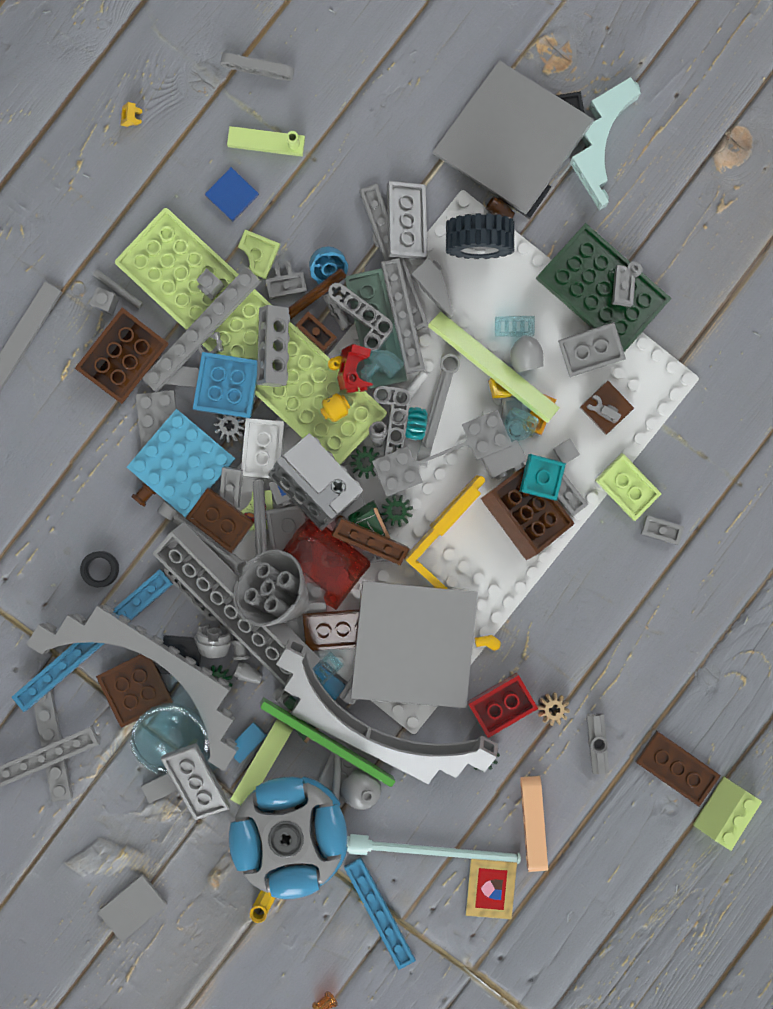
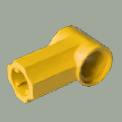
M260 890L250 910V918L255 923H261L266 919L275 900L271 896V892L266 893ZM261 908L264 914H256L255 909Z

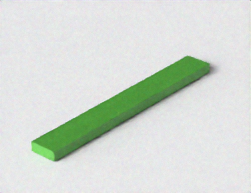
M265 697L260 701L262 710L389 787L394 785L395 779L393 775L301 719L291 715V713Z

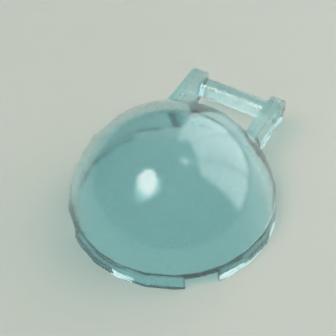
M177 703L157 705L144 712L132 728L130 745L133 754L145 768L155 773H158V771L168 773L160 759L163 754L195 743L199 746L209 767L212 770L218 768L208 761L210 750L208 749L209 741L204 723L200 716L187 706Z

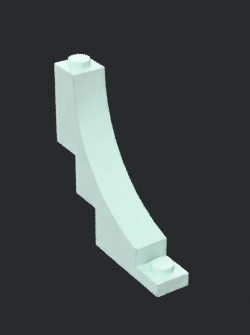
M631 77L591 101L589 109L596 118V121L592 123L581 138L587 148L573 156L570 161L571 166L599 211L609 203L608 194L604 189L601 190V187L605 186L608 181L605 170V147L609 131L621 112L635 102L641 94L638 83L633 81Z

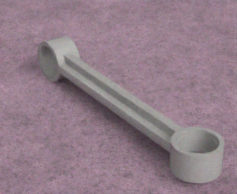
M446 354L441 359L440 368L442 373L428 418L425 436L422 439L416 461L430 457L452 376L458 371L460 366V360L454 354ZM446 358H453L456 361L457 367L454 370H446L443 367V362ZM428 461L420 465L427 467Z
M164 501L157 510L160 514L178 526L184 522L218 557L234 568L235 574L239 578L241 577L238 572V566L244 562L248 563L249 560H241L235 554L228 552L189 522L186 517L180 514L168 502Z

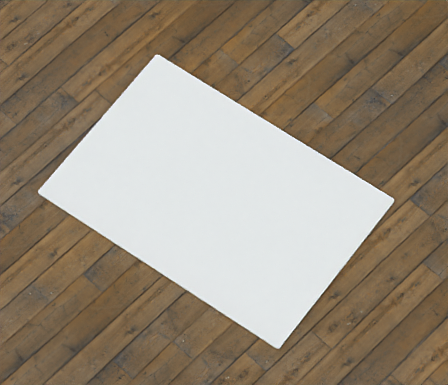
M461 190L427 232L428 257L425 260L405 259L410 275L428 258L432 262L435 260L442 268L440 271L443 275L453 312L451 320L511 369L513 368L510 354L515 342L522 336H531L537 339L543 350L544 366L517 372V374L542 394L557 399L555 404L560 409L546 424L542 435L524 428L531 410L523 403V416L503 418L501 398H492L488 383L491 377L429 327L416 331L425 370H422V372L428 375V377L410 400L409 408L419 407L426 409L428 422L442 373L440 368L441 359L446 354L456 355L460 360V366L458 371L452 376L430 456L464 443L467 440V436L462 424L498 410L511 442L518 441L526 458H528V454H533L560 461L553 449L566 440L571 439L580 455L566 463L564 474L588 503L585 508L572 517L557 498L575 524L539 554L525 560L480 499L516 471L511 468L506 471L508 475L497 480L494 477L491 479L482 459L476 460L470 446H463L429 460L427 467L419 465L418 472L423 482L393 494L396 495V501H399L400 495H403L402 503L407 499L410 500L405 506H413L412 510H407V513H411L413 516L408 517L405 515L408 523L406 524L401 519V527H398V521L396 520L394 526H390L391 518L388 522L384 523L388 529L390 539L408 546L410 551L431 528L429 525L476 475L485 478V482L478 489L481 495L443 536L439 535L417 559L448 589L478 592L471 655L472 664L486 647H476L474 638L488 635L494 636L606 497L607 493L598 485L595 479L621 453L633 463L699 378L643 332L624 352L625 360L569 377L558 340L591 330L592 328L536 280V277L550 263L551 259L515 230L514 253L511 255L499 256V258L492 257L490 259H464V257L457 258L446 253L447 220H450L452 217L456 218L459 215H475V213L486 215L488 213L484 205L465 190ZM412 279L429 325L442 311ZM355 322L329 353L328 357L330 359L340 356L341 350L351 344L360 346ZM446 358L443 362V367L451 371L457 367V363L453 358ZM361 360L357 365L356 372L361 380L368 382L364 361ZM420 371L406 374V382L389 385V387L406 390ZM609 381L634 409L605 435L579 407L604 383ZM368 387V390L365 392H367L373 398L372 392L374 389L370 390V388ZM380 389L376 395L379 400H383L386 398L387 393L384 389ZM398 392L396 394L397 402L404 392ZM378 403L387 411V416L382 421L387 426L390 405ZM396 411L393 415V419L396 422L401 421L403 418L401 411ZM278 417L275 421L283 420L280 417ZM286 423L284 426L282 456L303 439ZM394 430L390 435L391 439L394 441L398 440L400 432ZM369 434L356 448L363 453V446H366V452L369 453L370 448L373 447L372 455L376 452L380 453L375 458L376 460L384 456L385 442L383 446L376 447L373 445ZM405 436L404 448L408 446L413 459L417 460L422 440H411ZM389 443V446H393L392 453L395 452V446L399 447V445ZM354 450V452L351 454V455H355V456H357V457L359 456V455L356 453L355 450ZM350 455L341 465L345 467L350 465V462H356V460L352 459ZM366 457L365 460H361L363 463L362 467L367 468V465L368 467L371 465L369 458ZM356 465V466H350V467H351V469L353 470L354 468L357 467V465ZM375 468L373 470L376 476L374 477L371 472H368L369 479H366L364 472L362 477L359 478L360 470H358L353 475L364 490L361 493L364 504L366 505L374 500L380 514L387 511V509L381 507L382 504L389 506L385 499L388 498L391 502L394 501L392 495L386 496ZM242 476L240 507L237 509L241 511L248 506L252 497L253 481L263 480L264 490H271L268 483L273 482V480ZM272 494L273 509L283 507L282 504H276ZM400 506L392 507L391 510L394 511H391L393 515L397 514L400 516L402 514ZM388 514L382 516L383 520L388 517ZM306 516L313 561L300 563L306 587L307 582H326L327 612L360 609V599L335 584L345 567L369 582L433 588V585L405 559L401 566L391 561L332 568L324 566L321 561L324 552L356 546L333 537L331 534L333 531L331 524L321 531ZM266 529L267 551L272 550L268 529ZM255 530L248 531L233 552L241 560L250 561L256 556ZM347 551L344 553V560L346 562H352L355 559L353 552ZM363 551L364 559L371 560L374 557V554ZM337 552L338 556L335 557L329 553L325 561H328L331 565L332 561L339 560L338 564H342L341 552ZM222 560L235 573L234 568ZM247 562L241 563L238 566V572L240 575H242V573L244 572L242 571V569L247 564ZM303 614L295 620L284 622L305 643ZM355 648L313 651L323 663L347 682L353 675ZM371 700L412 734L418 732L438 707L435 705Z

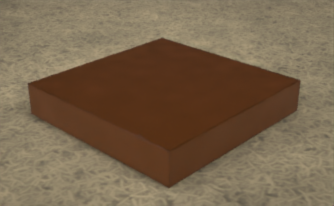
M609 381L604 383L579 407L605 435L634 409ZM592 396H599L603 406L611 405L617 408V413L621 414L618 422L613 423L599 415L596 411L589 410L587 408L588 404L592 406L597 405L596 400H593Z

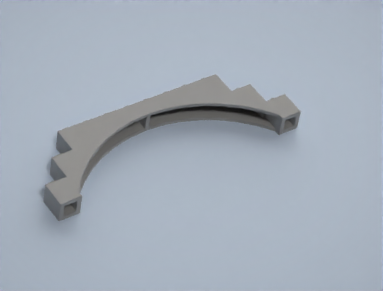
M107 604L96 606L87 622H85L86 619L83 616L75 613V615L70 614L66 617L58 631L50 623H42L37 626L26 645L42 655L47 654L52 648L67 644L85 642L107 643L138 652L166 669L190 695L200 713L209 741L210 758L208 761L221 770H226L239 749L235 741L230 738H223L235 720L230 710L219 708L231 690V687L228 686V681L221 677L217 679L212 676L213 672L206 667H198L195 665V660L188 656L184 658L179 654L180 651L178 649L162 644L164 641L155 635L153 637L148 635L145 628L140 625L134 626L130 623L131 620L122 614L120 616L114 613V609Z
M290 637L279 655L276 665L291 672L284 690L298 697L291 715L398 768L418 780L429 784L438 770L457 778L467 764L485 772L497 757L498 744L483 736L466 742L432 744L405 740L378 731L353 717L331 698L317 679L310 665L306 652L307 645Z

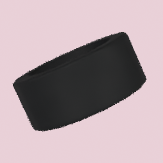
M105 551L88 554L82 560L80 566V574L83 580L89 586L96 588L112 584L119 573V564L116 558ZM96 558L107 560L111 566L110 575L104 580H95L89 574V565Z

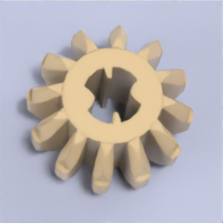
M553 692L552 698L547 693L545 694L546 701L543 698L539 699L543 705H537L538 709L542 710L538 713V716L543 717L542 721L544 723L549 720L551 726L554 725L555 720L560 725L561 717L567 720L564 713H570L568 708H564L569 705V702H563V695L557 698L556 692ZM553 705H555L558 709L552 713L549 708H553Z

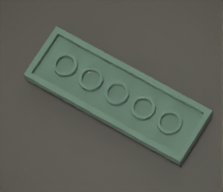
M382 268L346 276L347 288L386 316L393 324V332L381 349L376 353H370V357L363 360L368 382L373 383L369 387L370 390L377 386H389L406 382L407 376ZM350 301L352 309L358 307L357 301ZM366 312L363 318L370 321L374 318V315L371 312ZM354 318L359 344L364 347V338L370 329ZM385 323L379 326L381 332H387L390 328ZM370 339L367 345L370 348H375L378 345V341Z

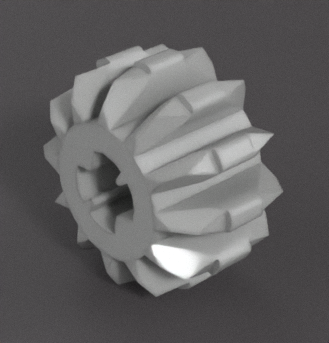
M218 415L216 418L220 420V423L215 422L214 426L220 427L215 430L216 434L221 433L219 439L223 440L226 437V442L230 443L231 437L237 442V434L240 437L244 436L240 430H245V426H241V424L245 423V419L230 415H223L224 418ZM229 422L235 425L234 429L231 428L232 431L226 428V424H229Z

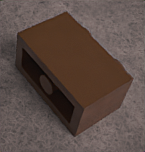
M309 311L295 325L324 354L338 341L337 337Z

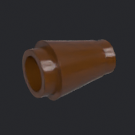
M493 196L485 208L488 214L492 215L498 214L501 217L507 216L509 218H513L515 212L500 197L496 198Z

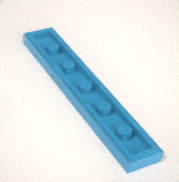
M360 857L345 865L346 873L398 970L415 962L416 959L362 858Z

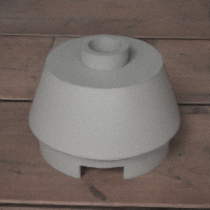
M206 624L198 628L194 639L200 655L207 658H221L227 655L233 641V636L224 625L220 624V628H210V624Z

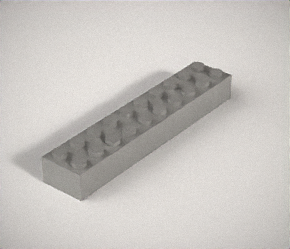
M183 522L170 532L152 554L285 686L291 672L276 665L279 655L290 637L303 644L305 643L285 623L259 627L243 620L236 611L233 599L234 586L236 581L239 582L240 578ZM307 647V656L313 669L321 659Z

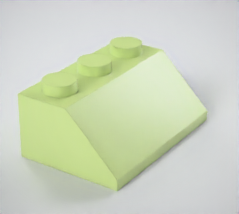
M723 776L696 818L693 826L732 851L762 801Z

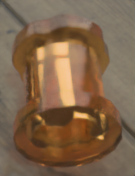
M326 991L324 993L325 996L318 1002H314L312 1007L313 1009H331L338 1006L335 997L329 991Z

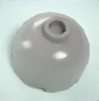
M361 769L354 770L343 781L341 787L342 796L355 809H369L379 800L381 785L378 779Z

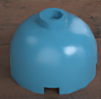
M330 246L321 247L310 258V274L320 284L339 269H342L347 274L348 263L343 253L337 248Z

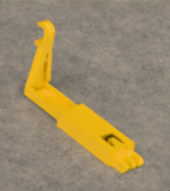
M476 475L429 525L431 527L429 531L404 558L433 585V588L448 589L417 559L439 535L443 536L481 495L478 489L485 482V478Z

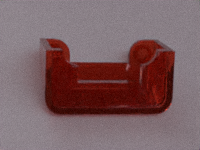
M308 519L297 529L283 549V552L289 553L297 559L303 574L326 591L323 596L326 604L337 610L371 564L363 554L350 544L333 537L331 534L332 530L328 527L321 531Z

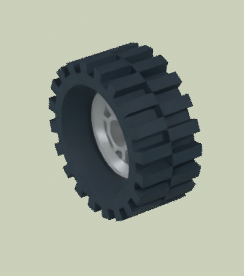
M475 213V215L465 214V216L452 217L446 221V253L457 258L464 257V259H490L492 257L499 258V256L511 255L514 253L515 222L507 216L501 217L498 214L492 215L488 213L486 215Z

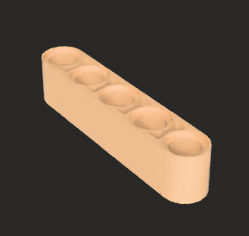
M540 776L520 777L528 872L548 871Z

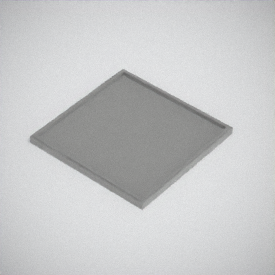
M499 60L434 149L433 155L524 214H527L592 125L594 119Z
M362 581L350 698L466 708L478 592Z

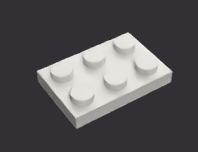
M246 418L241 469H243L242 476L271 479L268 474L274 468L273 466L276 461L282 457L284 421Z

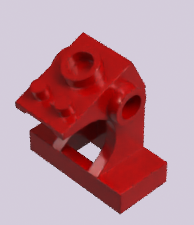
M351 344L341 350L340 356L342 360L337 377L340 390L354 393L358 392V388H360V392H364L373 385V383L361 380L356 372L358 363L370 357L371 349Z

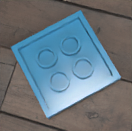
M202 352L193 410L251 419L257 385V360Z

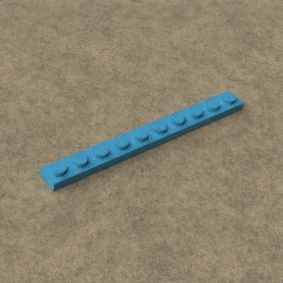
M159 569L116 606L114 613L119 616L122 614L133 620L170 588L173 583ZM73 643L15 693L12 699L23 712H26L105 643Z

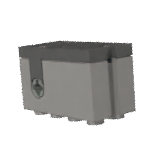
M310 433L279 458L274 464V468L268 474L321 531L352 505L364 491L361 488V484L348 474L347 469L334 459L333 454L326 451L320 441Z

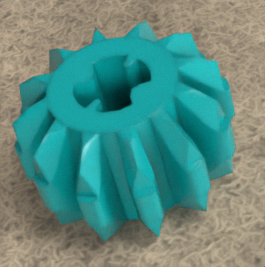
M419 407L409 408L406 438L411 440H422L424 438L428 414L426 409Z

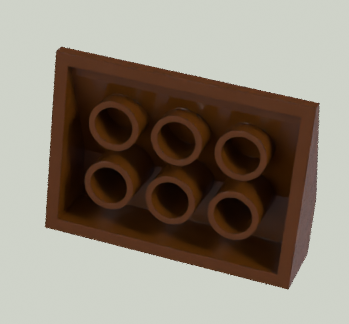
M122 307L74 369L123 404L169 343Z
M524 466L480 499L525 560H528L539 554L575 523L558 500L555 501L519 492L525 470Z

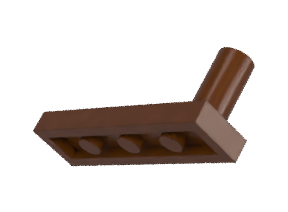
M342 515L335 519L336 525L331 533L333 537L401 566L409 551L408 546L353 523Z

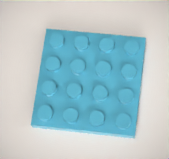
M176 409L126 468L180 514L187 517L205 490L212 488L221 477L222 467H230L236 458Z

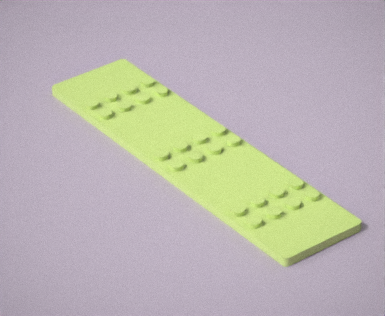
M164 208L115 260V264L186 330L239 275L167 208ZM206 269L213 273L225 286L213 300L209 299L198 288L199 283L196 280ZM255 289L215 330V332L220 333L223 351H218L216 354L258 360L259 308L271 304ZM289 322L288 333L290 339L288 342L287 385L281 387L256 385L255 395L301 438H304L309 433L316 437L326 451L331 452L334 459L341 465L369 436V427L374 422L383 421L387 416V411L367 392H360V388H358V392L354 393L340 390L337 379L339 369L331 370L328 367L330 358ZM209 337L202 345L210 352L215 348L217 342ZM335 393L340 396L344 395L350 405L348 415L336 422H332L329 418L325 420L320 411L323 408L322 401Z

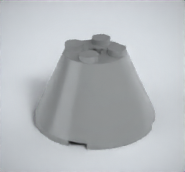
M268 550L253 557L243 567L242 571L244 572L239 582L236 581L233 593L236 611L243 620L254 626L265 627L295 620L308 611L309 596L300 563L294 556L281 550Z

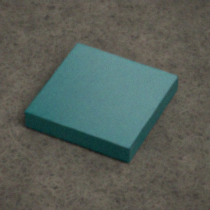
M528 454L519 492L557 501L566 463Z

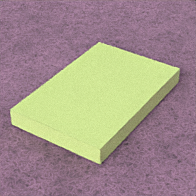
M623 453L595 479L598 485L633 521H636L661 495L659 490Z

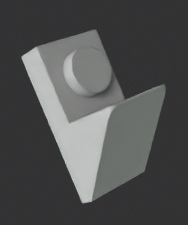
M307 582L309 609L307 613L327 612L326 582Z

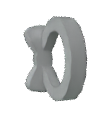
M214 332L210 337L216 340L217 345L212 351L207 353L216 354L218 351H223L220 333ZM202 345L198 348V351H199L201 354H202V352H205V351L202 349Z

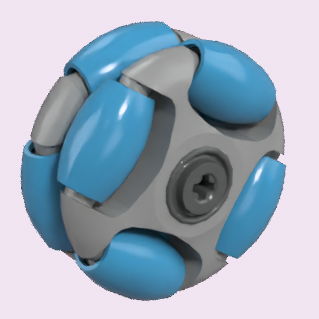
M279 777L256 786V790L241 804L235 816V821L230 823L229 848L237 871H243V875L249 882L266 893L271 892V896L274 898L297 899L320 890V887L328 882L341 867L348 849L346 822L340 809L341 803L326 786L308 777Z

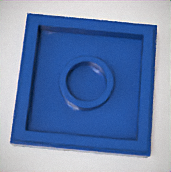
M232 167L205 193V196L232 222L259 195Z

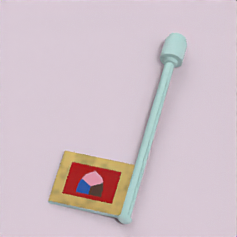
M350 834V836H347V852L349 854L367 855V851L376 850L470 858L465 915L512 919L517 864L521 861L519 852L515 854L374 842L369 840V835Z

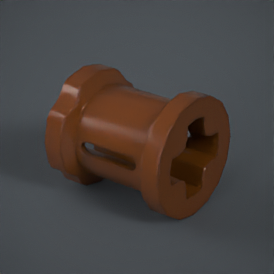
M143 482V486L131 497L145 507L148 499L153 494L155 495L156 492Z

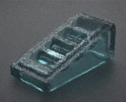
M535 316L495 317L496 337L534 336ZM501 322H505L504 332H501ZM509 322H512L511 332H509ZM517 322H520V331H517ZM525 322H528V331H525Z
M330 651L313 668V671L315 673L318 670L325 678L322 680L315 673L323 686L344 665ZM328 659L336 666L335 669L326 662ZM322 665L331 672L329 675L321 668Z

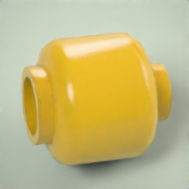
M335 393L322 401L323 408L320 411L325 420L329 418L332 422H336L348 415L350 405L344 395L340 396Z

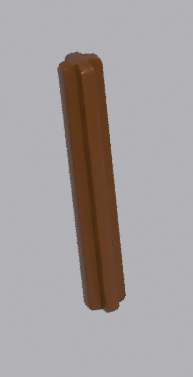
M342 269L337 270L289 307L290 320L328 292L332 284L339 283L345 279V272Z

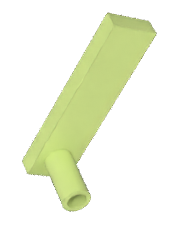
M229 126L227 146L230 148L303 157L305 136L298 135L295 131H290L287 134Z

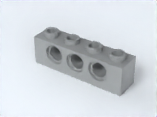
M266 305L259 308L257 385L271 387L287 385L288 342L290 339L288 333L290 315L289 308Z

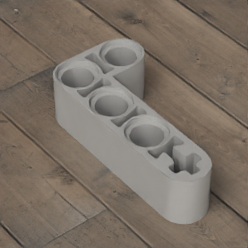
M340 283L332 284L328 289L330 300L370 329L364 338V347L371 349V353L378 352L393 332L392 322ZM341 290V295L345 298L344 303H342L343 298L337 295L334 297V291L338 292ZM350 301H357L358 307L350 309L348 303ZM366 312H371L374 318L367 321L363 318V315ZM385 323L390 328L387 332H381L379 326ZM370 339L378 341V345L375 348L368 347L367 342Z
M377 386L372 392L373 399L378 403L390 405L387 423L388 434L384 446L385 456L388 453H392L393 446H389V443L399 445V447L395 446L394 451L404 448L410 394L402 388ZM380 389H384L387 393L386 398L383 400H379L376 395ZM398 392L405 393L406 398L403 402H397L396 394ZM396 411L403 413V418L399 422L393 419ZM394 430L400 432V438L396 441L392 440L390 436Z

